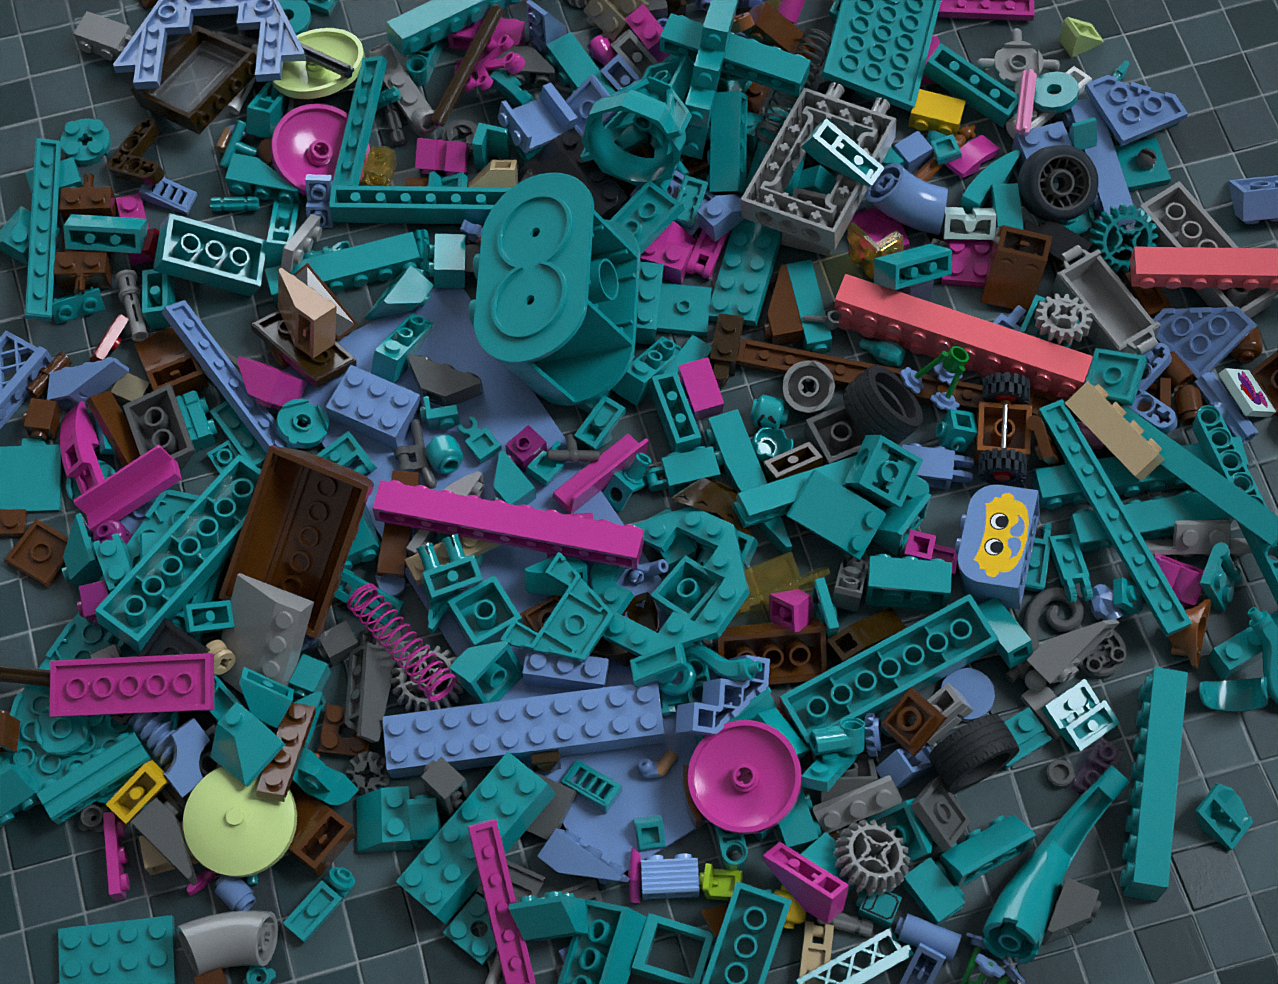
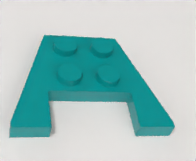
M558 552L545 571V574L568 588L539 633L513 619L500 640L506 641L510 646L586 662L612 622L614 614L593 589L585 583L580 574L566 561V558Z

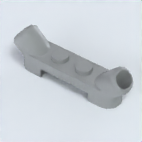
M385 43L370 50L369 57L383 56L388 61L382 87L383 89L397 87L401 91V99L396 101V104L407 118L408 125L412 131L421 138L432 136L438 128L431 122L435 110H432L402 67L391 45Z

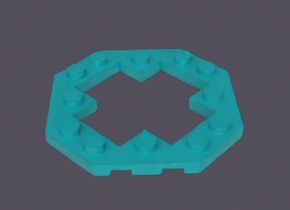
M691 506L633 525L644 529L643 544L663 553L667 551L679 532L716 549L704 566V569L708 574L723 581L695 621L673 611L658 633L622 616V613L634 598L631 590L616 584L627 568L596 562L590 570L593 591L614 614L612 622L602 637L604 640L638 657L677 641H680L684 648L693 646V642L706 638L708 641L719 638L750 594L744 572L745 567L742 553L738 544V534L734 525Z

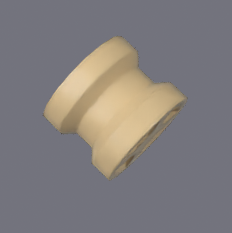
M214 640L206 645L210 649L208 653L214 654L215 674L226 673L232 668L236 661V656L231 650H227V646L223 641Z

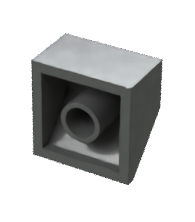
M859 753V757L828 792L819 791L820 803L878 780L873 757H870L868 753Z
M1066 878L1061 886L1050 924L1041 944H1049L1081 931L1086 923L1091 924L1101 905V901L1097 900L1099 890Z

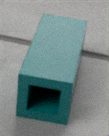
M993 598L978 605L999 638L995 650L1011 669L1027 660L1033 654L1032 640L998 598Z

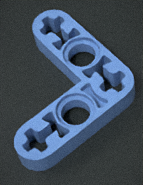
M1158 343L1156 347L1142 354L1147 358L1144 370L1148 371L1149 375L1141 380L1133 406H1125L1161 432L1167 434L1177 427L1178 421L1175 412L1146 392L1147 388L1169 366L1172 360L1169 347L1166 344ZM1163 353V355H1164L1163 358L1157 357V358L1155 359V357H1154L1155 354L1161 355V354ZM1142 402L1152 404L1148 411L1141 412L1137 409ZM1158 412V415L1163 419L1169 417L1170 421L1168 423L1165 421L1161 423L1159 417L1155 414Z

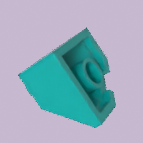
M916 798L906 800L865 819L868 824L875 819L879 827L881 824L886 823L888 831L896 829L894 836L896 838H903L901 846L908 847L906 856L910 858V862L931 853L933 842L930 833L923 823L917 819L910 806Z

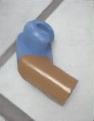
M235 125L228 126L223 130L215 146L217 151L225 152ZM247 126L245 127V130L240 140L246 137Z
M667 749L659 761L647 760V758L642 759L638 763V770L645 778L663 777L679 757L675 752Z

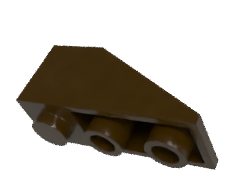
M891 607L849 625L829 638L826 643L827 655L837 666L906 629V626Z

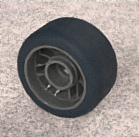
M1053 145L1037 150L1026 159L1018 176L1019 195L1023 205L1031 214L1045 221H1048V219L1056 222L1067 221L1082 215L1094 202L1099 185L1098 173L1093 161L1085 152L1070 145ZM1054 178L1058 181V188L1056 190L1053 186Z

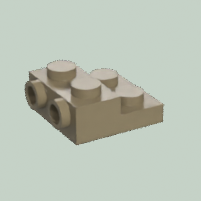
M590 0L584 12L588 16L586 21L593 27H599L603 31L601 35L604 38H608L610 43H613L628 28L632 31L625 18L642 4L647 9L650 4L646 0Z

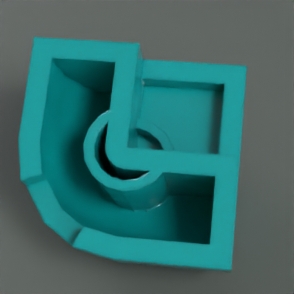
M303 748L292 779L302 790L329 805H341L349 801L359 789L343 773L327 767L311 750Z

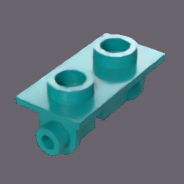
M93 286L85 290L84 294L80 292V295L53 299L54 302H52V314L56 324L106 309L99 287L93 288Z

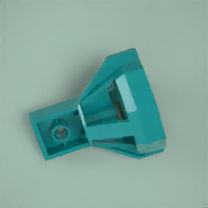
M688 55L648 66L641 80L634 81L616 93L595 101L588 114L581 142L585 147L580 155L581 159L584 162L594 160L602 172L635 186L642 187L650 180L666 192L678 166L686 141L685 129L692 117L682 102L691 85L694 64ZM611 111H618L617 114L604 126L602 121V114ZM635 124L639 129L649 130L655 138L654 158H643L628 153L616 145L614 141L628 126Z

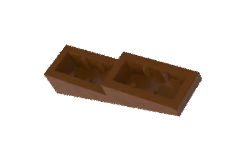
M393 470L391 480L399 481L404 485H420L419 473ZM384 523L377 576L404 578L406 570L405 559L408 558L406 547L412 540V527Z

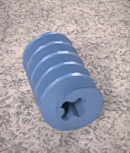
M165 712L158 715L156 713L135 714L128 724L133 726L135 733L140 734V739L143 742H147V748L153 751L155 758L160 759V764L166 766L174 758V745L170 738V734L175 731L170 732L174 725L173 721L163 723L167 717Z

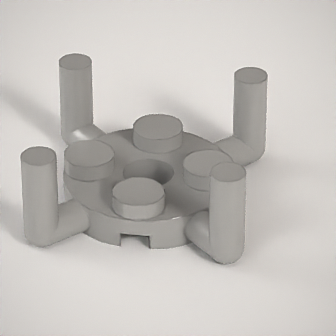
M1016 28L1012 31L1010 42L1004 44V47L996 52L994 59L980 58L976 63V67L985 72V68H993L998 77V82L1004 86L1014 87V92L1019 95L1022 72L1024 70H1034V73L1037 74V79L1041 75L1042 69H1049L1048 72H1058L1060 62L1058 60L1043 59L1039 50L1037 52L1032 48L1031 44L1022 41V31ZM1021 61L1024 66L1016 67L1012 62Z

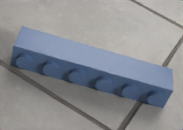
M1088 98L1078 100L1072 108L1066 110L1063 114L1065 126L1069 127V129L1072 123L1092 117H1095L1097 120V145L1082 151L1093 161L1098 173V191L1091 206L1097 212V219L1102 221L1101 212L1105 211L1110 214V206L1118 209L1120 204H1125L1128 208L1133 202L1107 124L1092 100ZM1125 219L1117 222V224L1124 227L1127 224L1131 225L1135 220ZM1110 231L1108 233L1107 240H1109L1111 237Z

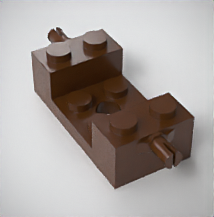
M87 173L84 174L83 187L61 188L60 212L63 216L64 224L71 214L117 217V203L112 187H93L95 177L93 174L89 173V177ZM63 228L62 251L56 252L54 276L60 289H74V293L80 295V292L84 294L85 289H90L92 286L93 288H111L114 252L65 249Z

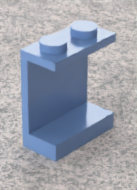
M552 83L543 85L539 99L512 109L506 100L501 102L498 114L500 125L508 130L513 142L524 153L544 146L555 137L573 127L575 128L578 119Z

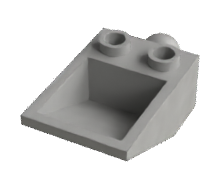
M1116 619L1105 620L1045 640L1027 659L1035 669L1030 670L1026 674V686L1032 691H1039L1045 687L1047 681L1050 684L1062 683L1065 680L1067 682L1070 681L1079 672L1077 666L1109 635L1119 622Z

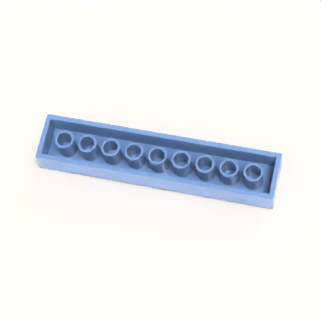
M657 681L641 687H637L635 684L383 716L386 766L392 779L423 775V769L433 760L436 762L441 756L455 770L494 766L507 752L511 753L519 761L524 762L532 761L531 754L558 750L560 757L666 743Z

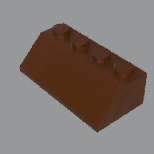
M818 618L811 619L812 621L800 632H793L773 622L730 626L725 629L719 638L713 639V651L727 660L743 655L770 659L768 685L809 681L827 671L826 627ZM717 674L718 679H725Z

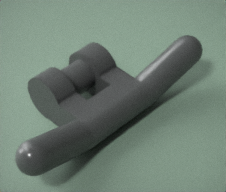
M413 419L411 421V430L414 445L399 446L394 449L395 459L399 460L400 464L398 465V470L421 472L427 487L434 489L437 486V482L425 455L421 422L418 419ZM416 457L417 462L412 463L409 458Z

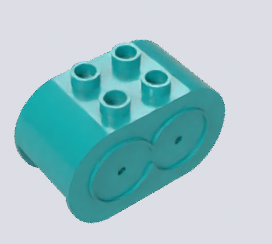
M544 173L521 181L497 201L484 223L480 253L476 254L473 258V271L477 279L476 299L471 300L469 304L470 321L474 326L475 335L482 348L541 398L562 406L583 404L600 397L612 389L626 374L633 360L640 271L639 243L627 227L615 221L604 220L594 210L592 194L579 179L564 173Z

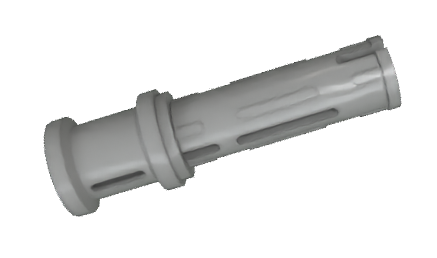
M130 269L122 270L114 277L120 289L118 296L125 305L132 340L141 342L148 338V332L139 301L142 293L137 287V273Z

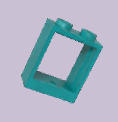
M649 913L632 964V974L664 984H702L707 971L705 969L707 961L711 959L716 944L713 942L714 936L712 932ZM658 927L704 941L693 979L647 965Z

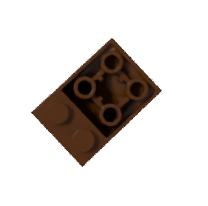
M1005 225L997 227L980 302L1012 310L1020 305L1028 313L1047 263L1052 236Z
M172 327L151 335L144 341L134 342L154 391L171 384L177 397L191 391L198 392L209 387L200 364Z
M292 784L289 790L296 805L297 825L287 852L320 877L354 838L356 833L353 826L335 811Z

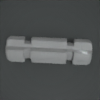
M839 913L828 923L834 925L835 929L850 933L857 931L859 935L869 937L873 930L872 920L862 918L861 921L856 916ZM817 919V923L819 925L824 926L826 924L823 921Z

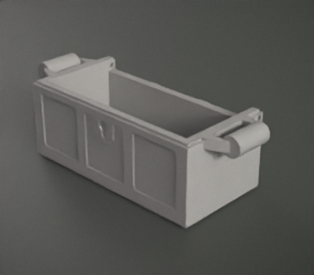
M1076 245L1060 255L1064 270L1057 273L1051 292L1054 296L1058 294L1060 298H1064L1066 294H1069V299L1073 300L1078 297L1079 304H1087L1086 310L1092 312L1090 318L1093 319L1087 337L1096 348L1142 355L1158 345L1156 336L1161 324L1158 321H1153L1139 301L1135 299L1121 282V279L1102 259L1099 249L1089 253L1079 245ZM1082 254L1084 256L1075 263L1068 264L1069 261Z

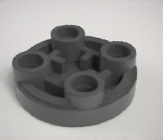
M1112 630L1077 666L1079 671L1086 676L1098 679L1110 677L1119 671L1127 654L1125 643L1121 636L1115 630Z

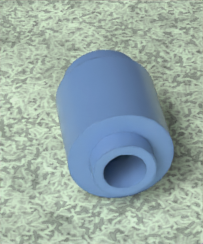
M222 875L215 883L217 886L215 893L231 911L249 910L257 900L253 896V890L240 877Z

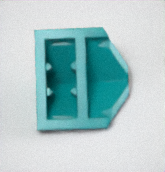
M1215 784L1195 810L1201 830L1228 850L1235 848L1253 823L1252 818L1247 814L1241 798L1231 787L1222 784Z

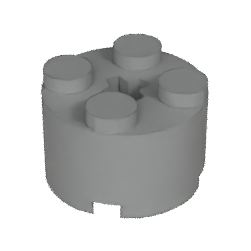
M811 360L801 361L794 364L786 372L782 387L783 394L790 406L797 411L809 414L816 413L825 409L831 403L835 394V381L830 370L822 363ZM805 381L808 383L815 382L813 386L815 391L813 393L808 391L805 394L803 392L805 388L803 383Z

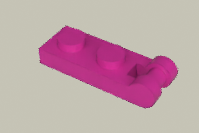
M702 230L688 261L686 273L692 275L697 273L702 275V278L710 280L730 231L715 242ZM699 259L706 260V266L699 264Z

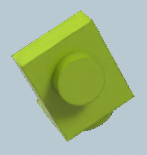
M706 863L705 872H701L699 876V888L703 889L706 899L730 901L736 882L742 883L743 873L739 870L714 869L712 864Z

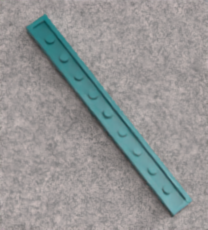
M1063 399L1039 408V417L1043 420L1047 431L1165 637L1189 628L1192 624L1191 620Z

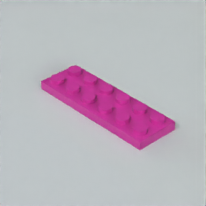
M212 653L50 661V717L214 710V654Z

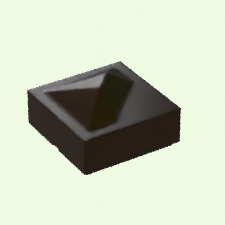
M558 750L531 754L534 772H552L556 769H561Z

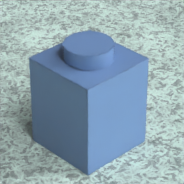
M917 131L895 144L893 150L904 160L903 168L912 173L931 159L933 148L921 133Z

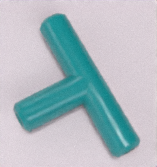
M237 121L221 159L220 166L228 169L232 155L236 151L247 156H256L257 149L240 142L247 125L245 122Z

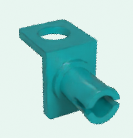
M636 454L630 467L614 473L603 491L610 505L618 512L624 509L633 492L648 486L644 473L651 464V459L646 454ZM613 487H617L621 491V501H616L612 497L611 491Z

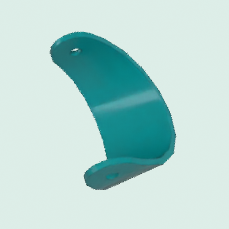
M1267 676L1240 680L1200 682L1201 702L1209 709L1223 712H1245L1257 710L1268 705Z

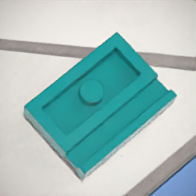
M1030 707L1005 721L1020 750L1004 766V769H1009L1052 741L1051 736H1048L1045 732V728Z

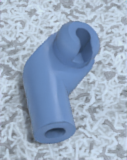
M661 559L650 563L638 564L637 570L630 569L629 579L633 583L640 584L644 578L667 572L669 568L666 560Z

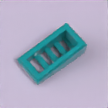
M579 760L574 762L561 780L562 784L575 790L578 795L605 813L609 811L622 792L620 784ZM580 769L581 771H583V774L578 779V781L574 783L571 780ZM589 775L592 779L585 788L581 787ZM598 781L601 784L593 794L590 790ZM607 787L610 790L603 799L600 798V794Z

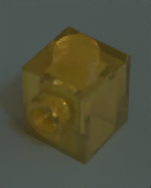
M385 146L370 147L363 169L366 184L391 186L397 166L395 150Z

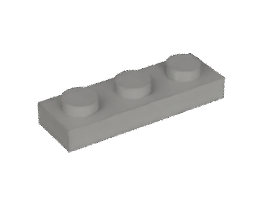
M311 214L283 249L281 268L291 272L297 264H301L305 253L311 251L313 243L319 241L322 234V227H319L320 216Z
M888 775L813 806V812L823 832L830 833L902 803V800L891 776Z

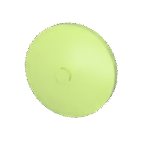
M335 28L315 29L296 35L300 43L353 66L354 72L352 77L347 79L308 60L283 62L281 80L272 81V84L283 95L297 99H314L336 93L347 87L358 77L362 58H365L363 46L360 40L352 33Z
M223 767L212 771L193 789L184 810L183 830L187 845L192 854L208 869L229 877H247L267 870L278 862L288 850L296 831L297 810L290 790L287 793L285 802L258 798L256 789L263 771L248 787Z

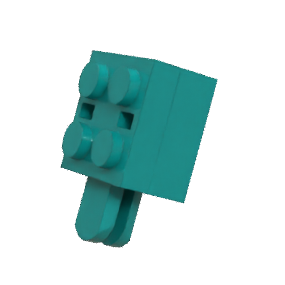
M882 435L865 436L844 482L886 507H902L905 499L910 500L929 493V484L916 476L923 459Z

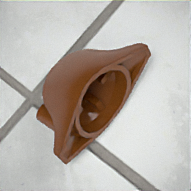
M1205 599L1198 606L1185 610L1192 622L1191 626L1168 636L1172 643L1171 654L1188 657L1192 667L1198 669L1211 606L1210 599Z

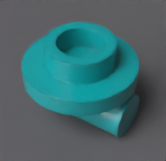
M343 867L332 868L323 879L343 899L348 897L355 884L352 873Z

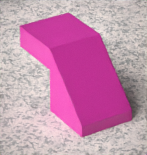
M910 530L904 556H913L918 558V560L926 561L937 558L952 563L951 577L954 578L957 567L955 548L935 544L936 535Z

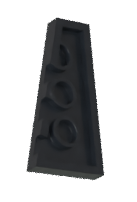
M164 618L137 657L208 653L210 649L173 621ZM135 714L109 716L121 725H127Z

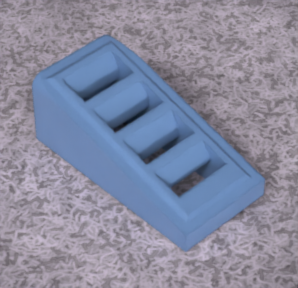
M164 177L156 185L147 186L142 184L139 189L143 201L188 215L198 195L197 192ZM165 189L163 196H161V191ZM174 192L175 195H174L173 199L170 200V197H171L172 193ZM182 195L186 196L182 205L179 204Z

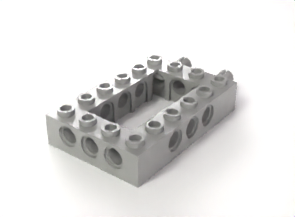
M831 83L826 94L803 88L741 198V213L744 219L835 251L869 187L843 174H838L831 194H827L825 198V208L813 205L809 200L805 202L789 196V193L784 192L806 153L801 146L811 132L821 122L828 119L878 163L882 164L896 137V118L885 115L890 108V103L886 99L879 105L882 98H877L873 107L869 110L840 100L841 95L844 93V88L838 84L834 90L836 83Z

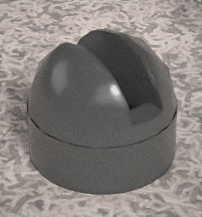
M1149 148L1142 149L1137 154L1136 165L1142 170L1152 169L1157 161L1156 153Z

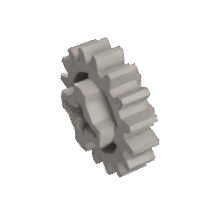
M1055 294L1054 299L1047 296L1045 302H1040L1038 309H1036L1034 317L1036 319L1035 327L1041 328V335L1048 334L1049 341L1056 338L1058 344L1066 340L1070 345L1073 339L1080 342L1082 336L1088 335L1093 321L1090 318L1092 312L1086 310V303H1078V297L1071 300L1069 299V294H1066L1064 298H1060L1058 294Z

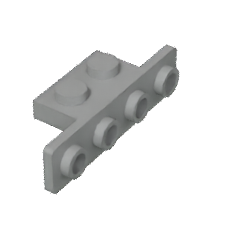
M1229 520L1175 521L1173 539L1144 540L1154 557L1156 553L1164 556L1177 554L1181 557H1191L1193 554L1210 556L1212 548L1217 543H1226L1230 549V554L1234 556H1245L1246 553H1252L1245 538H1230L1231 523Z

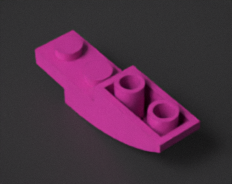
M83 401L78 402L64 416L60 430V449L67 477L76 479L81 495L105 480L94 451L99 445V441Z

